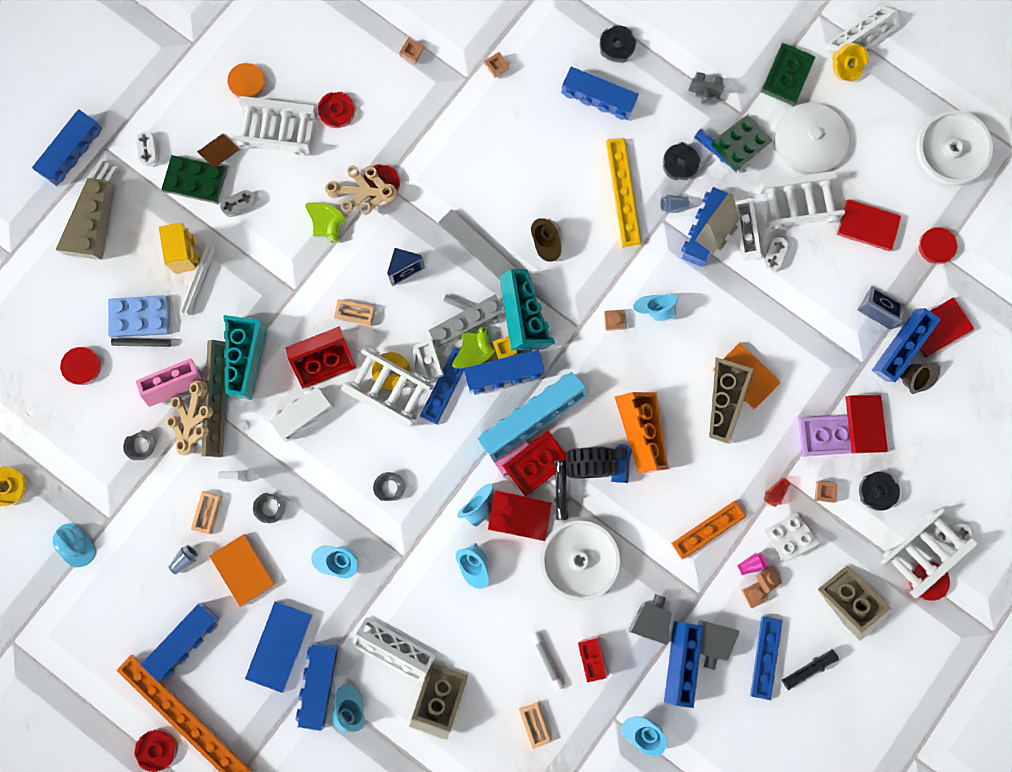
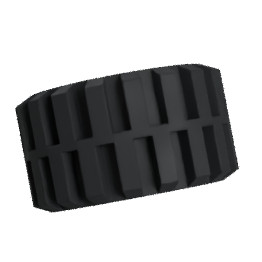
M584 447L567 451V476L584 479L615 475V449L610 447Z

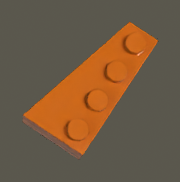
M630 392L615 396L614 398L638 474L669 469L657 392Z

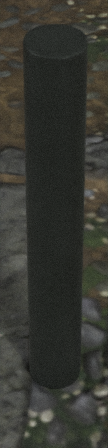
M111 338V345L171 347V340Z

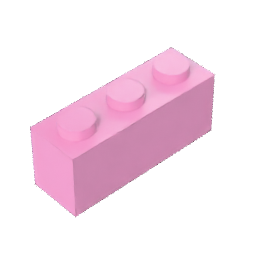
M190 358L136 380V385L140 397L148 407H151L190 391L191 383L203 381L199 368L193 359Z

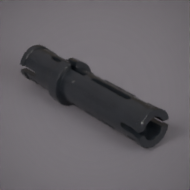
M566 460L554 461L556 520H568V502L570 500L567 493Z
M830 649V651L820 657L812 658V662L781 679L783 685L790 691V689L816 673L824 672L826 667L839 661L837 653Z

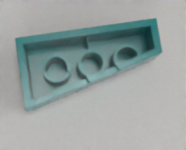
M508 270L499 278L511 350H544L555 344V340L550 336L548 331L550 327L542 316L541 310L543 309L534 295L536 291L528 270Z
M223 315L225 322L224 339L226 343V350H224V358H226L225 393L234 398L252 400L268 325L261 320Z

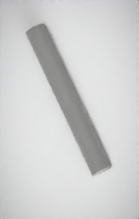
M447 294L443 300L464 311L472 307V305ZM496 316L488 321L496 324L498 317Z

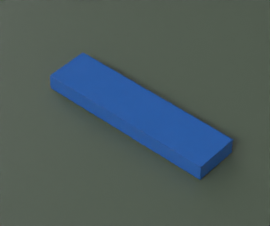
M453 348L443 368L445 376L438 378L420 414L421 418L438 425L464 372V368H454L452 365L460 351L456 348Z
M761 616L750 690L751 697L771 700L783 620Z

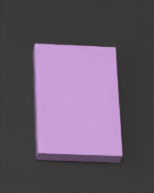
M847 415L798 419L802 457L852 454Z

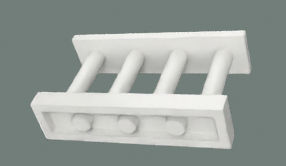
M244 96L239 97V105L245 112L241 136L233 135L232 137L238 147L243 149L253 147L292 152L298 156L310 155V148L308 144L304 143L308 121L310 119L316 120L317 112L314 105ZM255 112L264 114L260 138L249 137L252 115ZM273 115H280L282 117L278 140L267 139L270 120ZM292 117L301 119L297 143L286 142L289 119Z
M836 171L762 181L758 187L759 194L766 193L768 195L773 218L766 225V230L773 229V231H778L788 226L823 221L828 223L839 221L845 214V211H835L830 188L837 179ZM815 186L823 188L827 212L817 214L812 188ZM802 188L805 191L809 215L799 216L794 195L795 189ZM784 191L787 194L790 218H780L776 198L777 192Z
M372 347L362 349L361 353L367 356L355 380L344 383L341 390L407 428L412 427L416 419L412 418L411 413L424 389L428 391L433 389L434 386L430 384L431 381L424 376L419 378L379 355L380 352ZM375 360L384 365L371 391L367 392L361 389V384ZM390 370H393L401 376L390 397L384 402L378 398V393ZM409 379L416 383L417 387L405 410L402 409L400 411L395 408V402L406 381Z
M942 508L937 512L932 510L925 517L927 521L894 550L889 548L882 555L884 557L880 562L882 565L890 560L912 583L913 589L909 593L914 598L922 595L977 545L972 538L967 541L961 540L939 518L944 512ZM933 522L955 544L957 550L952 554L950 552L947 553L924 529ZM917 535L941 558L942 563L938 567L932 565L910 543ZM903 548L926 570L928 576L923 580L921 578L918 579L896 556Z

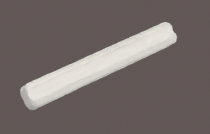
M205 244L180 308V312L190 315L192 313L216 251V246L213 244Z

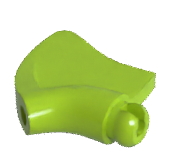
M306 203L305 208L313 222V236L329 237L331 243L333 241L337 243L339 241L340 228L347 221L343 214L328 204Z
M479 328L478 333H462L461 349L452 364L454 368H467L482 364L493 355L495 350L490 346L487 328Z

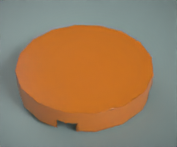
M241 63L233 67L228 73L227 84L230 91L237 98L240 96L256 98L264 90L265 79L259 67L251 63Z

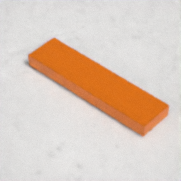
M734 500L670 544L680 559L683 560L747 516L736 500Z

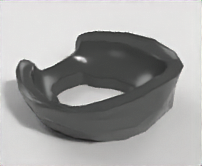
M141 430L125 438L123 451L131 460H145L152 455L155 449V439L151 433ZM143 437L148 441L149 447L145 453L140 454L135 451L134 440L136 438Z
M385 472L375 479L373 492L381 501H395L402 497L406 486L399 474ZM388 480H392L397 484V491L393 497H386L382 490V485Z
M263 493L253 502V514L262 523H275L285 513L283 500L275 495ZM269 499L277 501L278 510L273 516H267L263 512V505Z

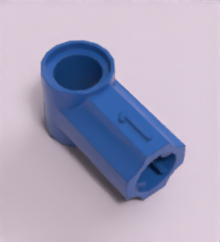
M620 444L614 448L616 474L611 476V482L628 483L632 452L628 445ZM619 448H623L626 451L624 459L619 458L617 455Z

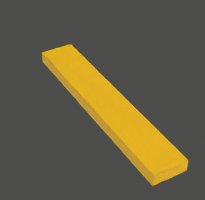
M625 138L606 140V148L622 248L640 246L641 239Z

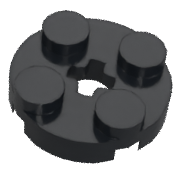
M614 25L612 28L604 30L599 41L600 54L612 62L625 63L633 55L636 47V39H634L632 31L623 25ZM618 40L622 46L616 47L613 42L616 43Z
M680 142L666 150L662 166L669 178L685 181L691 179L696 174L701 159L692 146L687 145L685 142ZM679 158L685 161L684 166L677 164Z
M873 472L864 476L860 482V501L863 505L875 511L890 509L899 500V485L890 474L886 472ZM878 486H880V489L884 491V493L880 494L879 496H877V493H875V489H877Z

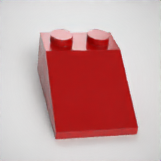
M495 490L487 530L545 541L552 502Z

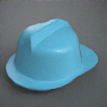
M675 294L644 296L634 302L633 309L638 313L649 314L655 321H664L676 317L675 305L678 302V297Z
M486 484L481 487L469 502L459 510L457 517L467 519L475 527L481 524L491 511L488 497L493 490V485Z
M69 523L60 526L55 531L53 547L66 563L73 567H84L92 561L95 554L94 545L81 528Z
M473 543L466 549H459L456 552L455 558L465 581L474 588H485L489 583V575L486 569L488 562L487 554L476 543Z
M323 545L317 547L311 556L314 568L327 575L347 579L354 576L358 569L355 553L346 546L333 547Z
M349 684L342 685L335 693L333 722L341 730V733L348 731L359 732L365 724L362 695L356 687Z
M639 716L629 717L623 722V736L640 751L649 756H659L664 753L667 748V739L662 727L657 722Z

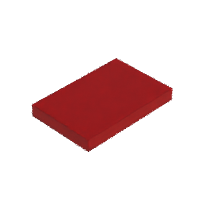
M847 199L844 206L845 214L841 217L836 235L882 250L892 251L902 216Z
M954 297L930 310L941 320L921 346L920 351L926 358L974 330V327Z
M881 395L845 396L852 454L888 452Z
M547 430L501 466L522 494L528 496L555 475L554 461L566 460V453L550 431Z

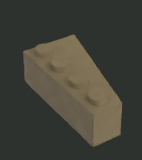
M87 178L57 244L56 251L67 256L102 260L114 186L107 180Z
M715 357L709 431L711 439L730 445L754 374L753 368Z

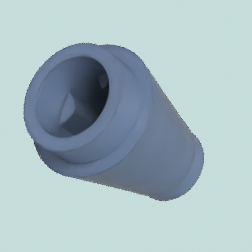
M666 195L661 197L660 200L661 210L666 213L689 208L690 205L688 197Z
M189 545L181 547L168 566V569L177 575L196 561L198 553Z

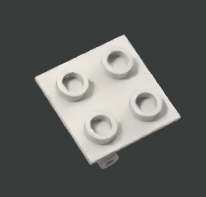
M798 513L763 530L779 553L777 556L780 561L784 560V562H787L819 545V542Z

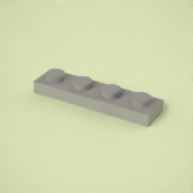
M495 294L428 331L436 346L440 347L462 335V333H466L505 312Z

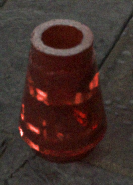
M784 478L777 481L765 492L763 497L765 502L772 507L781 505L791 485L790 482Z

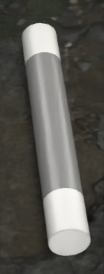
M535 632L531 635L556 690H561L564 686L539 633Z

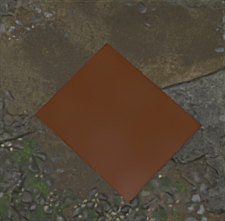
M222 133L198 150L197 153L215 168L238 152L240 148Z

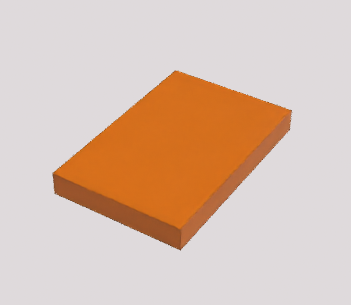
M740 342L723 358L724 360L754 369L745 402L753 410L781 383Z
M245 534L209 556L239 607L275 585Z

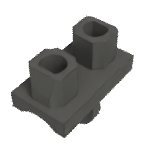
M696 72L688 91L696 93L695 97L701 98V104L704 105L706 100L713 101L714 97L721 98L725 88L723 77L713 76L711 82L705 81V73Z

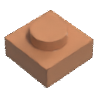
M407 38L399 52V56L416 64L424 51V46Z
M500 52L484 61V65L493 78L506 72L510 67Z
M623 310L604 311L605 331L625 329Z
M816 481L814 501L836 503L838 484Z
M773 565L755 575L765 593L771 592L783 583Z
M759 581L741 589L750 608L769 600Z

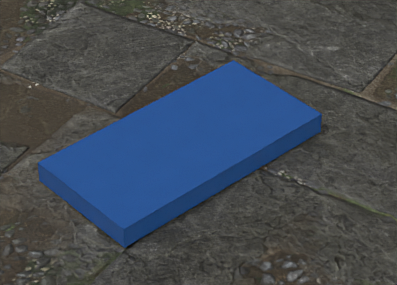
M274 601L245 680L283 693L313 615Z

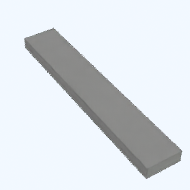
M452 209L439 221L440 226L499 280V277L508 270L516 269Z

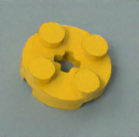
M848 43L833 54V72L836 78L851 82L863 74L864 65L868 64V52L863 46L856 43ZM853 59V61L851 62V66H849V60Z
M395 352L380 354V356L411 373L408 361L402 355ZM374 361L372 365V376L375 382L384 365L377 361ZM396 373L392 374L391 377L387 376L381 389L393 391L401 375Z
M0 467V506L7 507L20 503L27 488L26 476L15 468ZM7 481L9 489H7L6 492H4V489L1 488V485L5 484Z

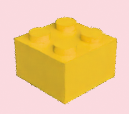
M182 222L159 226L164 264L175 274L196 270L199 256L194 249L196 238L190 232V229L186 228Z

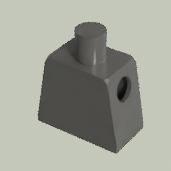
M655 594L652 605L642 603L628 631L667 645L672 612L663 609L666 597Z
M699 620L698 625H703L700 654L706 655L703 667L715 670L718 659L729 660L740 630Z

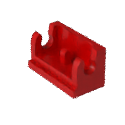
M594 636L577 642L587 683L607 679L609 674L600 637Z

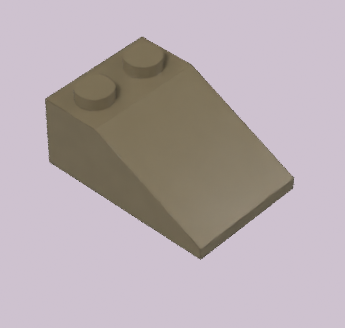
M729 192L695 240L713 254L717 249L722 250L728 242L725 240L727 235L732 236L739 227L736 225L740 218L733 194Z
M848 565L818 588L819 593L839 619L860 641L890 617L892 608Z
M432 663L423 682L409 727L447 740L468 675Z

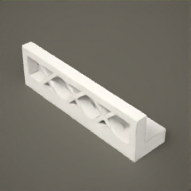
M881 5L828 42L826 48L836 52L845 44L856 43L868 49L899 27L897 10Z
M367 617L364 619L351 643V646L420 684L436 656ZM365 626L373 628L375 634H368L363 631ZM387 636L391 638L393 643H384L382 637ZM405 646L409 648L410 653H402L399 647ZM423 656L429 659L427 665L419 662L417 657Z

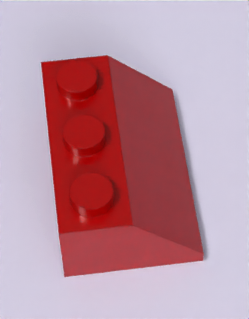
M340 326L285 347L288 361L302 389L356 368Z

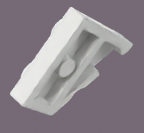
M430 339L414 345L413 361L410 367L411 373L419 378L424 376L430 381L445 376L434 340ZM408 381L409 388L417 387L416 383Z

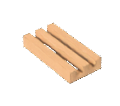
M338 299L334 319L372 326L376 307ZM341 305L369 310L370 314L344 309L340 307ZM339 312L366 317L368 320L339 315Z
M201 492L191 530L212 534L222 496ZM206 496H207V497H209V499H208L207 506H206V509H205V512H204V516H203V519H202L201 526H200V528H199V527H197V526H198L199 519H200V516H201V513H202V509H203V506H204V502H205V499H206ZM215 498V503H214L213 510H212V513H211V516H210V520H209V523H208V527H207V529H205L206 523H207V520H208V516H209V513H210V509H211V506H212V503H213V499Z
M538 702L527 705L524 708H519L532 749L550 743L551 739ZM534 708H536L546 737L545 740H542L532 712ZM526 711L529 713L539 742L537 743L534 742L524 714Z

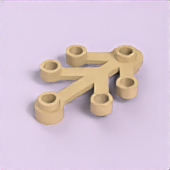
M354 165L347 168V173L351 178H354L360 187L339 185L335 181H330L325 186V191L331 198H336L341 193L357 195L351 201L342 202L341 209L346 214L351 213L360 204V212L363 215H369L380 203H390L394 201L397 195L395 187L391 184H384L374 167H368L365 170V174L368 179L374 181L378 188H370L359 174L358 168ZM352 170H356L354 174H350ZM374 171V174L370 176L369 173ZM385 191H390L389 194L384 195ZM369 196H376L369 203L363 202ZM346 205H350L349 209H344ZM367 206L368 210L363 211V208Z
M194 381L189 387L192 397L188 413L183 398L174 397L171 400L172 408L177 409L184 425V431L180 427V419L177 416H169L167 418V426L173 428L177 437L176 450L182 456L192 453L195 448L194 443L208 435V428L198 424L212 416V408L202 406L199 409V414L196 415L199 398L205 396L208 392V385L203 381ZM195 428V433L191 435L192 429Z

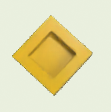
M509 336L492 342L498 359L517 355L516 350H511Z

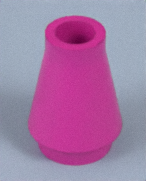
M755 552L743 562L737 564V567L743 576L765 570L764 568L768 567V564L762 552Z

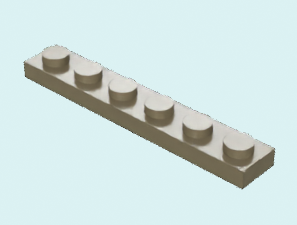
M212 339L207 340L205 382L208 385V392L204 397V406L211 407L213 414L210 418H206L203 421V426L208 428V435L202 437L201 456L221 458L223 457L226 406V358H224L226 343Z

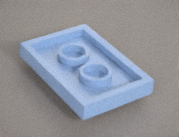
M166 295L108 299L109 337L169 334V305Z

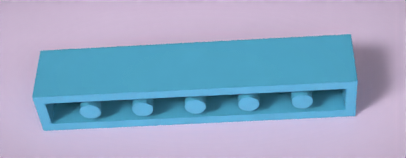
M572 371L569 374L563 375L559 381L547 386L538 396L530 398L521 408H516L507 418L499 420L490 430L484 431L477 438L481 447L491 460L496 462L588 396L586 387Z

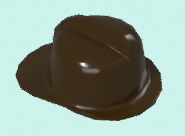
M550 218L534 220L531 224V234L537 254L547 262L557 260L562 252L560 226Z
M913 363L903 371L900 378L903 385L909 388L910 393L916 394L930 389L938 380L941 369L937 363L925 365Z

